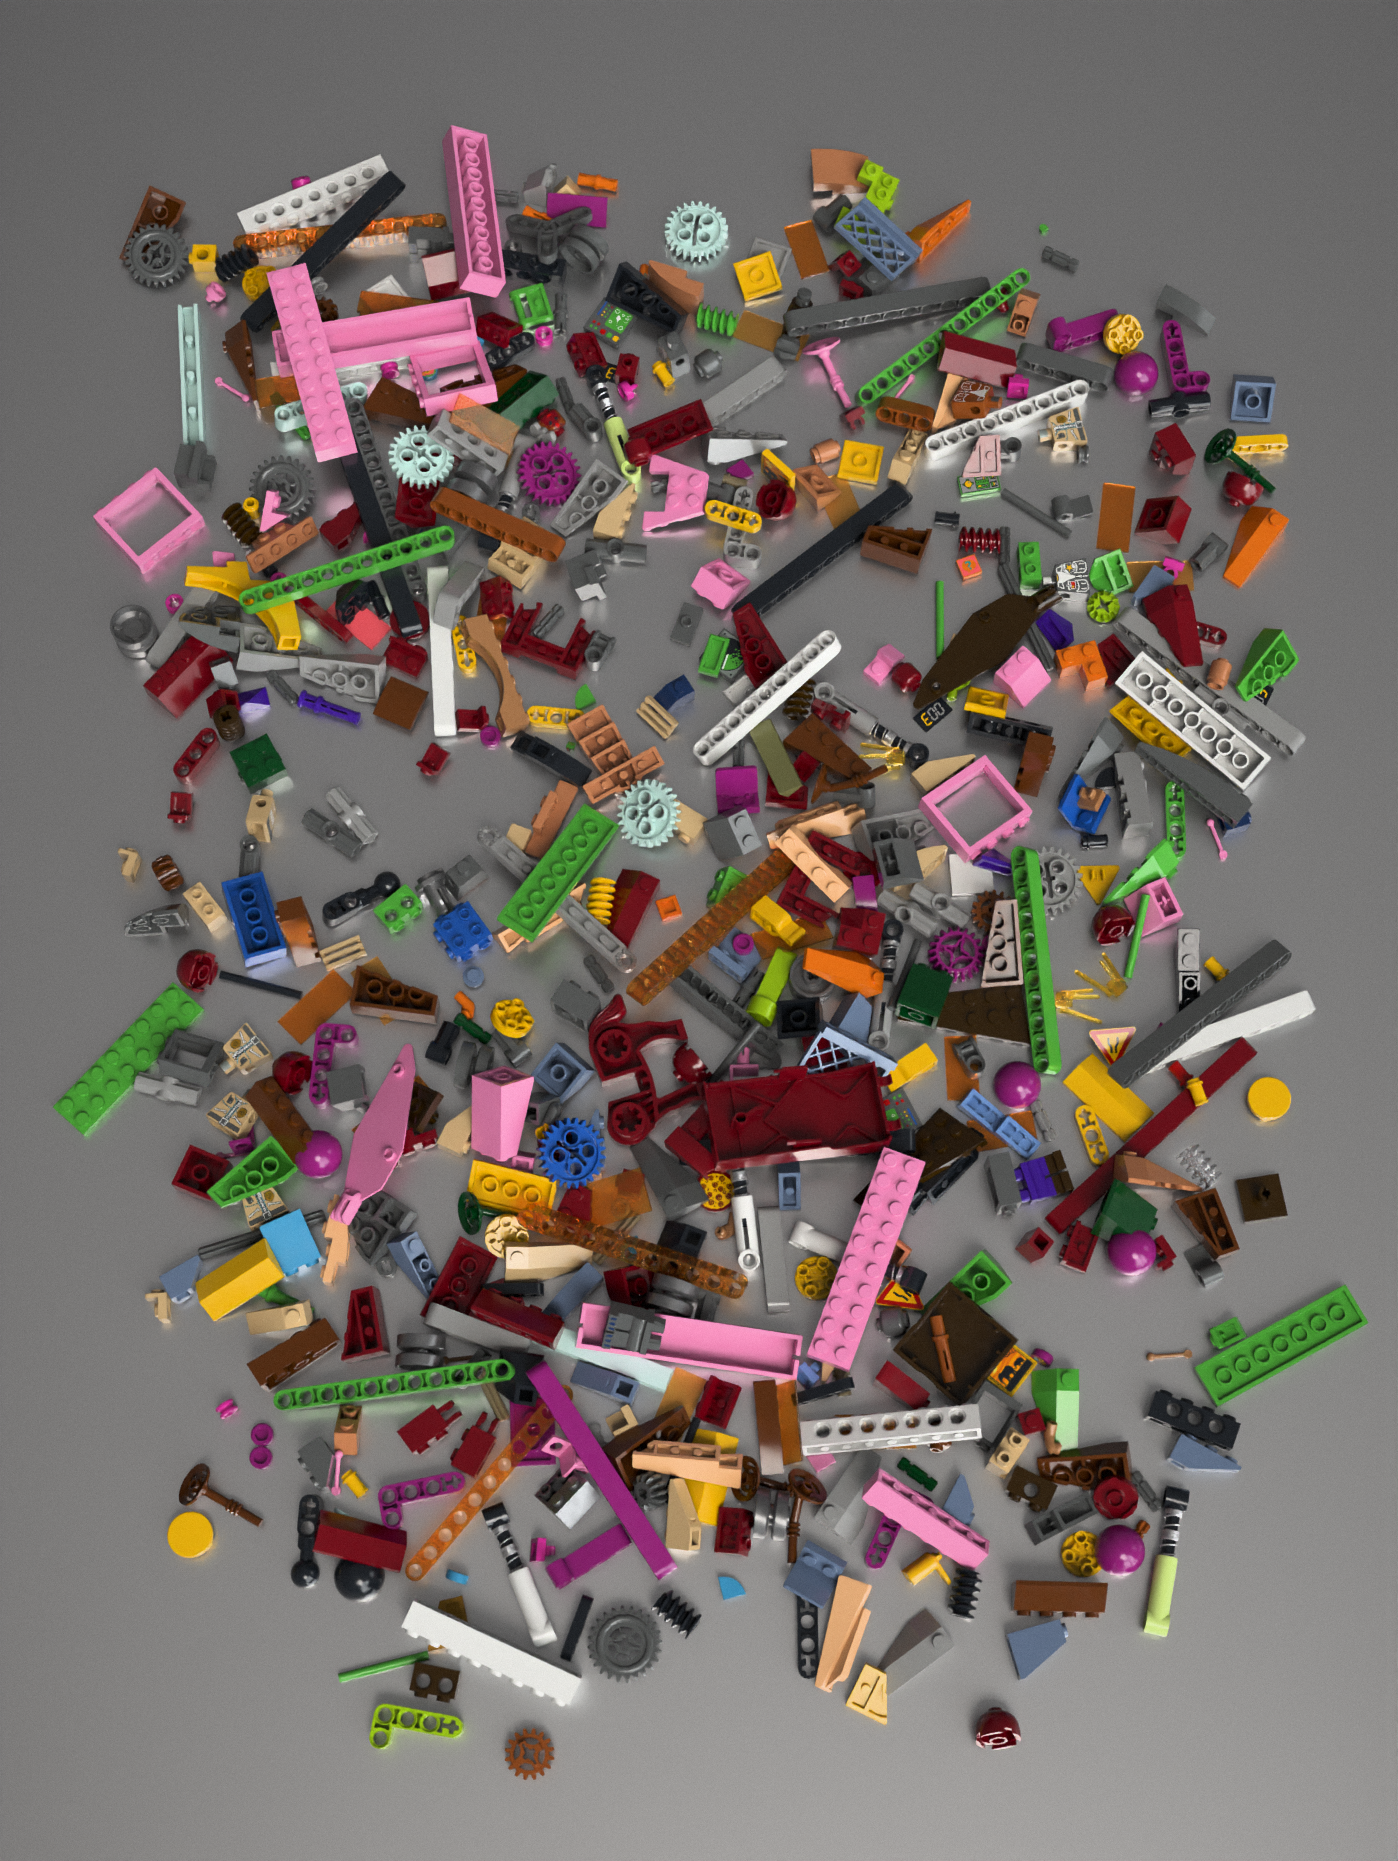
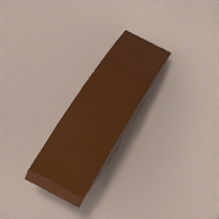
M775 1379L753 1381L761 1474L784 1473L776 1381Z

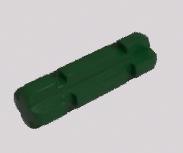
M458 1013L455 1016L453 1022L456 1025L462 1026V1029L474 1038H479L478 1041L486 1045L490 1042L492 1038L490 1033L483 1031V1028L472 1020H467V1017L462 1013Z
M901 1458L897 1467L903 1472L906 1471L909 1477L920 1485H925L924 1488L932 1492L938 1482L932 1477L929 1478L928 1474L915 1464H910L911 1461L907 1458Z

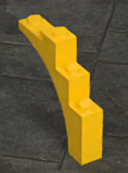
M226 561L225 567L187 566L184 576L185 586L217 591L239 601V595L243 591L270 582L269 580H250L247 562ZM270 592L265 594L264 598H272L273 593ZM248 599L244 604L251 605L254 600ZM294 601L255 613L268 627L274 638L277 650H298L301 633Z

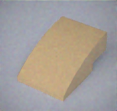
M525 516L521 519L532 525L544 529L543 527L539 526L538 524L526 518ZM501 541L500 547L489 558L487 569L507 579L511 584L521 589L544 559Z
M946 845L932 846L916 851L924 879L945 861L948 849ZM917 882L911 883L910 885H911L912 887H914V885H915ZM902 885V886H897V887H893V888H889V889L896 893V892L899 891L904 885Z

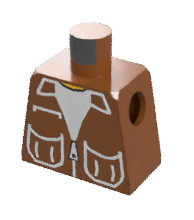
M964 380L951 401L953 418H985L991 408H1001L1002 397L994 396L993 387L989 384Z

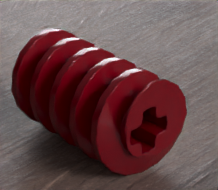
M963 526L959 532L958 552L964 546L965 552H968L969 548L972 547L973 553H976L978 547H980L981 553H984L985 549L988 548L989 553L992 554L994 548H996L999 554L1001 546L999 529L995 528L992 534L990 528H987L984 533L981 527L978 528L977 532H975L974 527H971L969 532H967L966 527Z

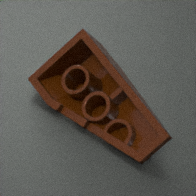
M241 320L225 332L226 341H222L224 353H228L229 359L255 409L260 410L252 340L246 320Z
M680 1405L628 1430L602 1447V1450L629 1492L634 1489L632 1482L636 1480V1477L642 1473L649 1472L633 1468V1452L643 1451L647 1448L648 1443L653 1440L677 1442L691 1423L684 1406Z

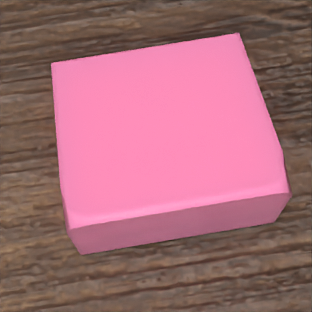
M212 552L214 567H225L226 561H235L234 553Z
M518 1151L517 1155L512 1157L511 1168L533 1173L536 1154Z
M831 1453L806 1456L816 1474L836 1463Z

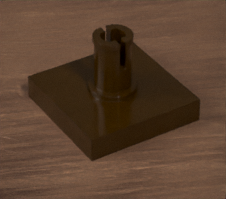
M414 1081L407 1127L422 1133L428 1123L434 1124L436 1120L432 1116L438 1119L439 1114L435 1110L444 1095Z
M1279 1173L1235 1181L1244 1224L1288 1216Z

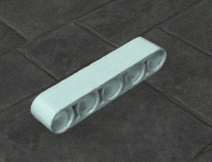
M354 382L340 387L344 404L350 398H357L364 406L368 395V389L364 383ZM301 400L282 405L275 410L274 424L277 430L287 432L308 425L305 414L299 413L304 412Z

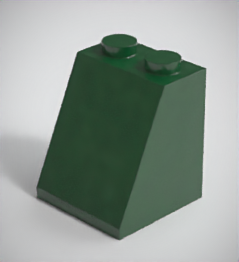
M913 963L897 1002L895 1015L935 1029L954 977H951L948 972L943 970H932L926 964Z
M1114 1178L1102 1200L1090 1233L1107 1241L1115 1234H1132L1137 1230H1142L1149 1234L1150 1230H1154L1158 1218L1155 1215L1158 1209L1121 1181Z

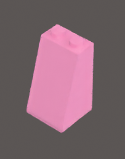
M505 1065L472 1075L471 1149L480 1152L482 1155L491 1156L496 1161H507L508 1158L517 1155L534 1076Z

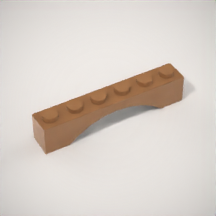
M487 614L464 619L460 630L466 646L484 659L497 681L499 707L495 721L501 736L506 737L518 734L520 731L525 732L530 718L528 713L524 711L522 697L515 688V679L508 670V661L501 652L500 640L496 639L494 634L493 622L489 621Z

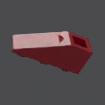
M355 501L350 507L339 511L335 518L324 522L321 528H319L321 538L335 555L353 542L362 524Z

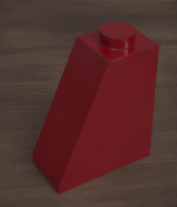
M888 1360L872 1384L910 1411L921 1407L927 1408L931 1402L928 1400L930 1396L928 1391Z

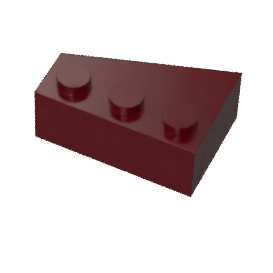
M374 1286L351 1290L347 1314L348 1323L344 1334L345 1343L341 1361L349 1364L390 1354L379 1289Z

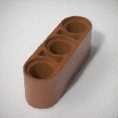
M885 396L879 401L876 417L885 423L927 432L933 425L935 411L932 407Z

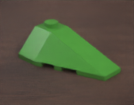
M1264 628L1253 641L1235 684V688L1243 701L1247 702L1262 692L1264 687L1274 684L1276 679L1289 674L1299 661L1283 630Z
M1165 838L1147 854L1146 859L1141 863L1142 867H1135L1126 878L1127 881H1122L1107 896L1101 907L1116 905L1143 886L1164 877L1170 880L1178 872L1176 868L1179 860Z
M270 1136L206 1193L221 1208H224L285 1182L298 1168L280 1144Z
M986 1249L981 1250L949 1281L979 1306L997 1298L1013 1283L1002 1266ZM945 1286L924 1305V1309L922 1311L919 1310V1312L922 1315L928 1310L929 1305L935 1300V1298L940 1294V1292L945 1288Z
M1055 1368L1032 1371L1031 1394L1036 1407L1040 1409L1045 1427L1047 1421L1058 1423L1054 1442L1061 1443V1452L1078 1449L1079 1369Z

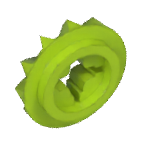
M1105 590L1095 592L1087 603V611L1091 618L1101 623L1110 622L1115 619L1120 609L1118 598L1112 592H1105ZM1100 600L1104 604L1110 603L1107 606V611L1104 608L1098 609L1101 604Z

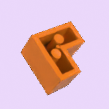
M1095 640L1055 651L1053 661L1059 678L1079 673L1085 691L1105 686L1108 675Z

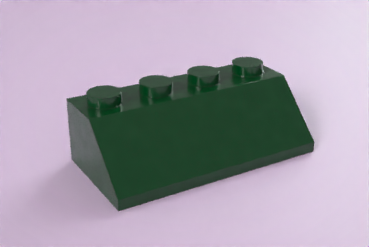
M530 370L499 397L498 401H495L483 413L475 416L472 422L491 441L504 443L513 432L522 429L530 418L538 416L540 410L545 406L551 405L560 394L548 375Z

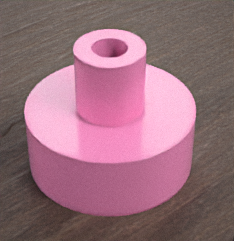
M213 281L206 287L207 295L205 298L208 302H221L226 297L225 290L217 282Z

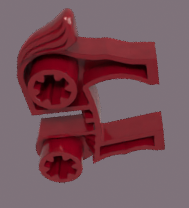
M616 994L591 1023L588 1033L589 1052L602 1087L636 1078L640 1090L639 1093L608 1102L607 1129L609 1135L617 1143L631 1146L642 1142L668 1117L679 1114L688 1107L701 1105L703 1103L701 1093L703 1081L695 1084L690 1083L672 1093L657 1098L652 1074L642 1054L651 1047L660 1044H676L681 1046L685 1042L688 1043V1036L683 1021L678 1019L668 1022L620 1023L619 1021L626 1016L627 1009L622 995Z

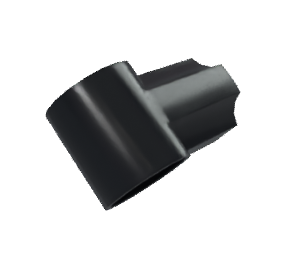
M443 1021L435 1040H432L427 1048L425 1058L446 1066L461 1028L452 1022Z

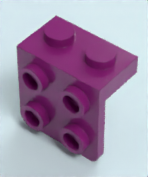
M751 765L717 768L715 770L718 815L737 805L746 808L748 814L760 813L757 767Z

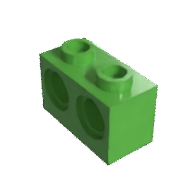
M1018 542L1016 561L1019 589H1039L1042 581L1039 542Z
M404 884L373 909V912L378 921L392 934L401 931L405 927V923L411 918L415 919L422 912L423 905L413 891ZM405 901L413 902L410 907H403L402 905ZM389 914L397 915L392 921L386 920Z

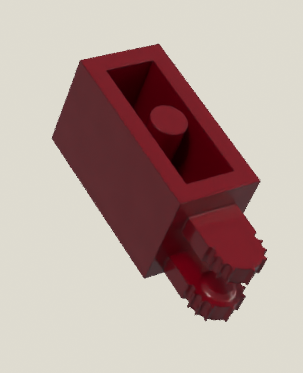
M450 1400L439 1409L431 1405L397 1431L414 1456L416 1454L422 1455L431 1448L429 1445L435 1440L439 1442L449 1434L447 1431L451 1429L450 1426L463 1416L461 1411L454 1413L446 1421L441 1416L453 1408L455 1404L453 1400Z
M485 1411L482 1412L475 1426L472 1425L470 1429L466 1428L461 1437L462 1445L459 1449L455 1448L450 1457L453 1468L475 1480L497 1442V1438L493 1434L500 1423V1420L495 1418L491 1422L488 1431H483L481 1427L488 1415Z

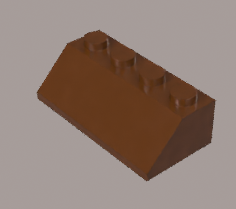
M269 1076L255 1082L245 1097L295 1164L296 1154L298 1152L304 1153L308 1149L306 1143L312 1140L313 1129L276 1080Z
M1016 1580L1011 1584V1612H1017V1616H1031V1612H1040V1617H1053V1613H1062V1617L1075 1618L1076 1614H1085V1618H1099V1614L1105 1613L1108 1583Z

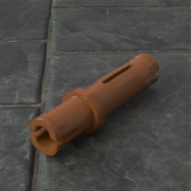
M942 1315L929 1317L933 1333L931 1339L932 1342H935L943 1383L956 1381L947 1340L949 1339V1334H946Z

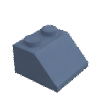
M1233 374L1230 395V420L1271 422L1276 389L1274 378L1270 376Z
M556 1042L531 1073V1076H534V1080L550 1094L559 1096L560 1103H563L580 1090L596 1070L568 1045Z

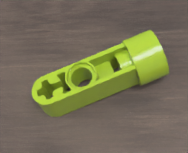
M779 946L774 953L756 996L751 997L745 1010L764 1027H770L775 1019L777 1001H779L788 981L790 969L798 957V954Z

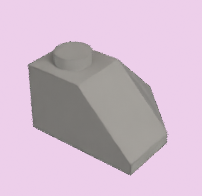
M551 163L528 175L527 181L523 182L521 188L524 202L547 207L548 192H552L557 177V166L555 163Z

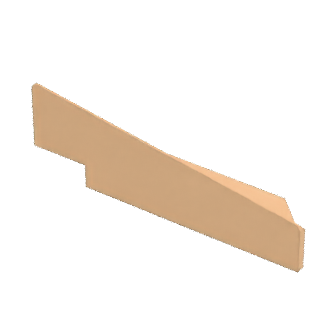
M952 374L947 375L931 433L935 434L939 429L955 424L956 419L953 418L951 401L962 382L968 380L967 378Z
M834 801L779 820L775 824L776 830L767 832L766 836L770 848L776 849L779 848L775 844L776 840L792 824L807 838L813 830L828 838L852 834L851 829L860 821L867 820L864 808L858 807L857 804L852 803L842 808L838 801Z
M577 883L569 894L580 905H582L583 890L586 889L585 883ZM555 913L538 936L564 920ZM503 926L491 933L506 953L512 951L523 940L527 943L530 942L507 926Z
M653 1440L648 1443L646 1449L641 1452L634 1451L632 1454L633 1468L727 1487H741L743 1454H721V1446Z
M839 1575L816 1675V1687L831 1692L836 1681L843 1682L848 1678L871 1613L870 1610L863 1608L872 1586Z

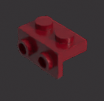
M497 576L480 582L482 615L487 614L489 621L506 617L509 620L513 619L515 607L512 599L513 586L510 581Z
M1077 1220L1075 1225L1070 1224L1066 1237H1069L1067 1245H1062L1059 1257L1062 1258L1061 1265L1085 1274L1099 1237L1091 1234L1092 1228L1082 1225L1081 1221Z
M710 1375L709 1380L704 1385L702 1398L696 1405L695 1417L704 1423L726 1430L742 1388L739 1385Z

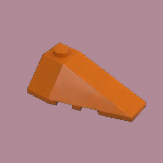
M969 199L917 225L911 232L907 231L905 233L923 250L916 260L918 263L970 212L971 201Z
M1251 506L1240 521L1223 578L1237 588H1240L1283 533L1289 519L1273 508Z
M804 949L803 969L853 994L860 993L865 998L882 993L884 973L871 959L852 951Z

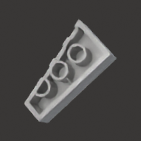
M1135 752L1114 753L1111 765L1115 776V792L1122 839L1148 836L1154 822L1147 794V782L1143 775V758H1140Z

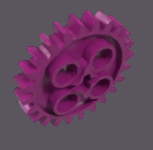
M542 441L538 446L533 444L531 449L528 448L525 451L526 454L520 457L522 461L517 464L520 469L516 471L517 474L522 475L517 481L524 483L520 489L528 490L525 496L532 494V501L539 499V505L546 501L547 507L552 502L555 507L560 502L564 504L580 483L578 479L582 476L576 473L580 469V466L574 465L577 459L571 460L570 458L573 453L566 454V447L560 450L559 443L552 447L551 441L546 446ZM552 460H556L559 466L554 465ZM534 463H537L540 466V469H537L534 466ZM558 479H561L564 485H560ZM539 482L545 484L546 489L541 488Z

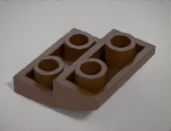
M391 676L373 714L412 730L429 692Z

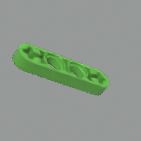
M1171 781L1164 789L1165 839L1172 849L1175 845L1174 841H1178L1177 849L1181 851L1175 855L1180 860L1186 852L1184 790ZM1172 787H1174L1176 791H1179V792H1177L1174 801H1172V799H1173V792H1171V788H1172ZM1172 806L1178 807L1180 814L1177 816L1172 815L1169 812V808ZM1178 826L1181 829V834H1171L1170 827Z

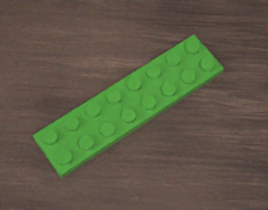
M584 803L498 915L497 921L533 943L617 832L620 825Z
M172 982L64 1094L53 1108L80 1133L86 1136L134 1086L138 1073H146L157 1062L158 1054L165 1049L167 1037L172 1036L175 1029L186 1032L205 1012L204 1009Z
M1343 1285L1193 1369L1217 1408L1369 1322L1347 1286Z

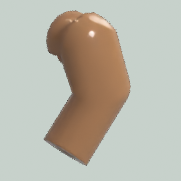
M729 1212L728 1223L715 1229V1236L720 1240H726L735 1235L732 1212Z
M1047 1421L1044 1432L1046 1450L1051 1455L1052 1453L1059 1455L1062 1447L1061 1443L1054 1442L1058 1423L1055 1421Z

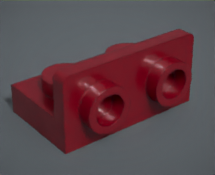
M493 311L477 317V336L504 349L509 347L510 338L522 333L523 330L522 324Z
M594 332L574 333L571 336L566 347L579 377H584L587 369L592 365H601L604 369L607 367L608 364Z
M390 636V644L383 656H386V666L418 680L429 660L426 650L420 645L413 646L402 637Z
M719 1507L715 1553L748 1557L752 1544L750 1539L751 1528L754 1525L752 1511L744 1508Z

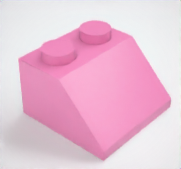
M718 558L700 568L691 587L700 596L712 601L715 607L723 610L735 602L751 581Z
M1024 646L995 673L993 683L1008 694L1023 709L1051 681L1039 659Z

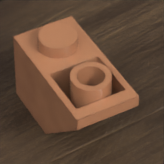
M1024 288L1020 290L1007 331L1026 337L1041 294Z
M340 1405L334 1430V1450H341L343 1455H357L362 1406Z

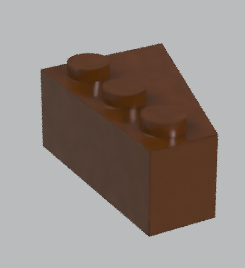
M868 526L862 541L860 555L918 574L930 543L933 529L926 528V531H921L908 527L907 530H901L888 526Z
M1029 731L1014 785L1016 792L1038 797L1044 773H1048L1056 746L1052 745L1054 737Z
M1216 1188L1177 1200L1171 1205V1208L1214 1261L1234 1255L1240 1250Z

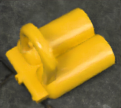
M926 1552L902 1570L905 1578L913 1585L934 1570L937 1571L948 1586L951 1584L950 1578L938 1562L942 1558L940 1552H933L931 1554Z

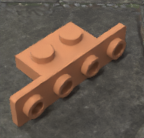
M308 516L295 525L281 522L274 525V529L269 532L260 534L255 541L251 542L255 550L246 555L252 572L258 573L318 535L319 532L313 518Z
M560 780L554 792L550 790L548 796L544 795L540 803L541 810L539 814L534 815L531 821L533 835L525 850L526 854L538 859L544 857L578 792V787Z

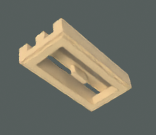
M651 695L646 696L645 701L642 702L641 707L636 711L664 739L671 735L679 723ZM650 704L658 713H656V712H655L651 707H649L648 705ZM663 718H665V719L671 724V726H669V725L663 720Z
M359 935L319 951L327 972L367 956ZM357 943V944L354 945V946H351V947H349V948H346V949H344V950H342V951H339V952H337V953H334V954L329 955V956L326 957V955H328V954H331V953L336 952V951H338V950H340V949H343V948H345V947H348V946H350V945H353V944ZM360 949V952L331 964L328 963L331 960Z

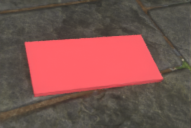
M335 601L326 612L337 620ZM368 608L364 611L360 610L355 615L354 620L350 624L345 625L352 635L370 650L392 629L383 620H379L378 616Z

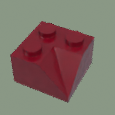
M1177 423L1155 432L1149 449L1151 460L1156 462L1158 467L1170 470L1172 474H1189L1196 454Z
M841 907L832 949L857 952L865 957L874 958L878 955L886 914L869 909Z
M190 1145L171 1184L176 1190L192 1197L212 1201L213 1199L206 1192L233 1169V1165L224 1158Z

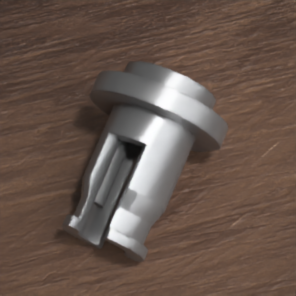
M442 867L417 880L418 885L415 886L417 893L424 891L431 906L438 913L437 917L443 913L451 912L455 907L442 882L446 876Z

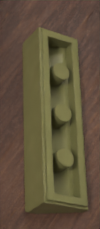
M767 719L760 722L749 733L778 793L789 797L802 787L803 784L772 720Z

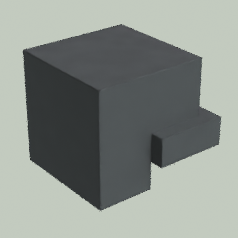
M196 441L195 446L180 444L174 468V476L180 488L211 492L217 465L215 456L207 455L205 443L202 441Z
M595 549L565 561L574 589L582 601L595 596L599 600L607 598L600 579L607 576L603 561Z
M357 1064L326 1072L330 1100L333 1107L343 1112L353 1109L361 1113L367 1112L370 1099L367 1095L364 1078L365 1068Z

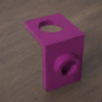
M254 1125L247 1138L229 1141V1146L235 1155L253 1152L256 1149Z

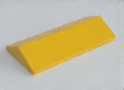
M1129 696L1109 711L1143 743L1165 749L1182 757H1185L1192 750V748Z
M1092 1053L1062 1083L1083 1104L1090 1106L1094 1110L1095 1115L1125 1143L1154 1112L1129 1088H1122L1108 1076V1068Z
M474 1159L467 1191L472 1192L476 1196L480 1205L507 1212L512 1211V1213L549 1222L556 1198L557 1186L556 1181L549 1182V1177Z
M263 1238L197 1281L195 1285L199 1303L213 1321H217L284 1278L285 1275L267 1239Z
M697 1429L693 1443L721 1446V1454H735L739 1439L715 1431ZM684 1478L700 1523L717 1527L719 1507L724 1505L728 1487Z

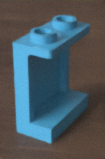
M300 1208L259 1226L263 1237L267 1239L283 1273L287 1277L299 1272L298 1267L304 1264L310 1267L319 1262L318 1258L321 1257V1253L316 1246Z

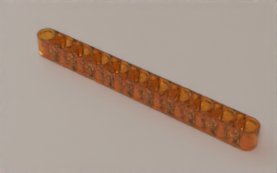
M441 213L373 220L360 233L363 235L357 236L345 249L408 242L409 226L436 227V225H441L437 228L443 230V227H447L446 217ZM332 225L239 235L233 240V246L235 249L236 247L241 248V244H246L256 253L258 259L304 254Z
M780 848L774 851L636 976L627 986L626 994L642 1006L649 1004L741 920L754 904L763 896H767L791 874L795 863Z
M535 1203L526 1204L517 1215V1221L523 1228L655 1273L686 1281L699 1288L732 1299L740 1298L748 1286V1279L742 1273ZM525 1212L531 1213L533 1219L528 1218ZM546 1219H550L554 1226L548 1225ZM566 1226L572 1227L575 1233L569 1232ZM587 1233L593 1234L595 1240H591L587 1236ZM607 1240H612L616 1247L610 1246ZM628 1247L634 1248L637 1254L631 1253ZM649 1254L655 1255L658 1261L651 1260ZM670 1261L677 1263L678 1268L672 1267ZM690 1269H696L699 1275L693 1274ZM711 1276H717L720 1282L713 1281ZM732 1283H738L741 1289L734 1288Z
M561 1385L563 1389L568 1391L569 1398L572 1400V1389L567 1385ZM544 1402L407 1563L405 1573L408 1579L419 1581L426 1575L552 1425L555 1418L546 1419L542 1415V1410L546 1406ZM531 1423H536L540 1428L537 1436L528 1434L527 1428ZM518 1440L525 1444V1450L520 1454L513 1451V1444ZM502 1458L509 1459L511 1463L507 1471H501L498 1468V1462ZM489 1475L496 1479V1484L491 1489L486 1488L483 1484L484 1478ZM472 1493H478L481 1496V1502L478 1506L469 1504L468 1498ZM457 1511H464L467 1517L464 1523L458 1524L454 1521L453 1517ZM444 1528L449 1529L452 1533L450 1540H440V1530ZM428 1546H433L437 1550V1555L433 1559H427L424 1556V1550ZM412 1564H418L422 1567V1572L417 1577L409 1574V1567Z

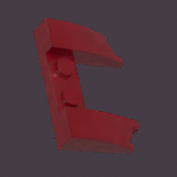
M536 602V609H524L523 603H520L500 642L501 652L516 658H520L521 655L556 668L558 674L576 680L585 661V650L596 631L593 630L589 634L583 628L586 621L580 618L566 648L531 636L543 603Z
M814 830L810 833L808 837L810 845L825 862L857 877L860 875V870H855V858L860 857L859 853ZM795 864L776 904L788 914L823 929L825 926L822 923L831 916L834 919L838 918L839 913L804 896L811 879Z
M702 1103L681 1127L678 1126L668 1136L664 1143L669 1151L705 1180H708L707 1173L715 1170L712 1154L699 1143L708 1132L704 1104Z

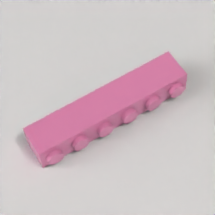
M881 1468L865 1483L862 1499L868 1505L874 1506L883 1512L886 1517L901 1524L904 1529L913 1532L921 1540L937 1548L942 1554L948 1555L960 1566L973 1571L988 1555L989 1540Z

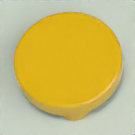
M256 266L247 269L242 280L244 294L249 300L254 302L270 287L266 273L275 271V267Z
M1123 313L1111 317L1103 331L1105 346L1111 352L1122 355L1133 351L1144 336L1138 320L1131 315Z
M518 998L497 1002L490 1013L493 1026L500 1033L511 1038L525 1036L534 1023L530 1012L524 1007V1002Z
M1263 1077L1251 1085L1247 1092L1246 1100L1250 1111L1262 1121L1276 1120L1287 1112L1291 1103V1095L1287 1086L1279 1079Z
M502 1214L493 1218L488 1223L484 1234L485 1243L489 1251L495 1256L504 1259L505 1242H528L529 1239L525 1223L519 1217L511 1214Z
M809 1257L803 1260L797 1267L795 1285L800 1294L805 1298L814 1301L824 1300L829 1296L838 1272L837 1268L827 1257Z
M182 1513L171 1522L168 1528V1543L171 1549L182 1557H198L204 1554L213 1543L214 1532L212 1524L200 1513Z
M1078 1531L1064 1540L1060 1550V1558L1065 1569L1072 1575L1085 1578L1095 1575L1102 1569L1095 1559L1094 1544L1097 1538L1095 1534L1087 1531Z

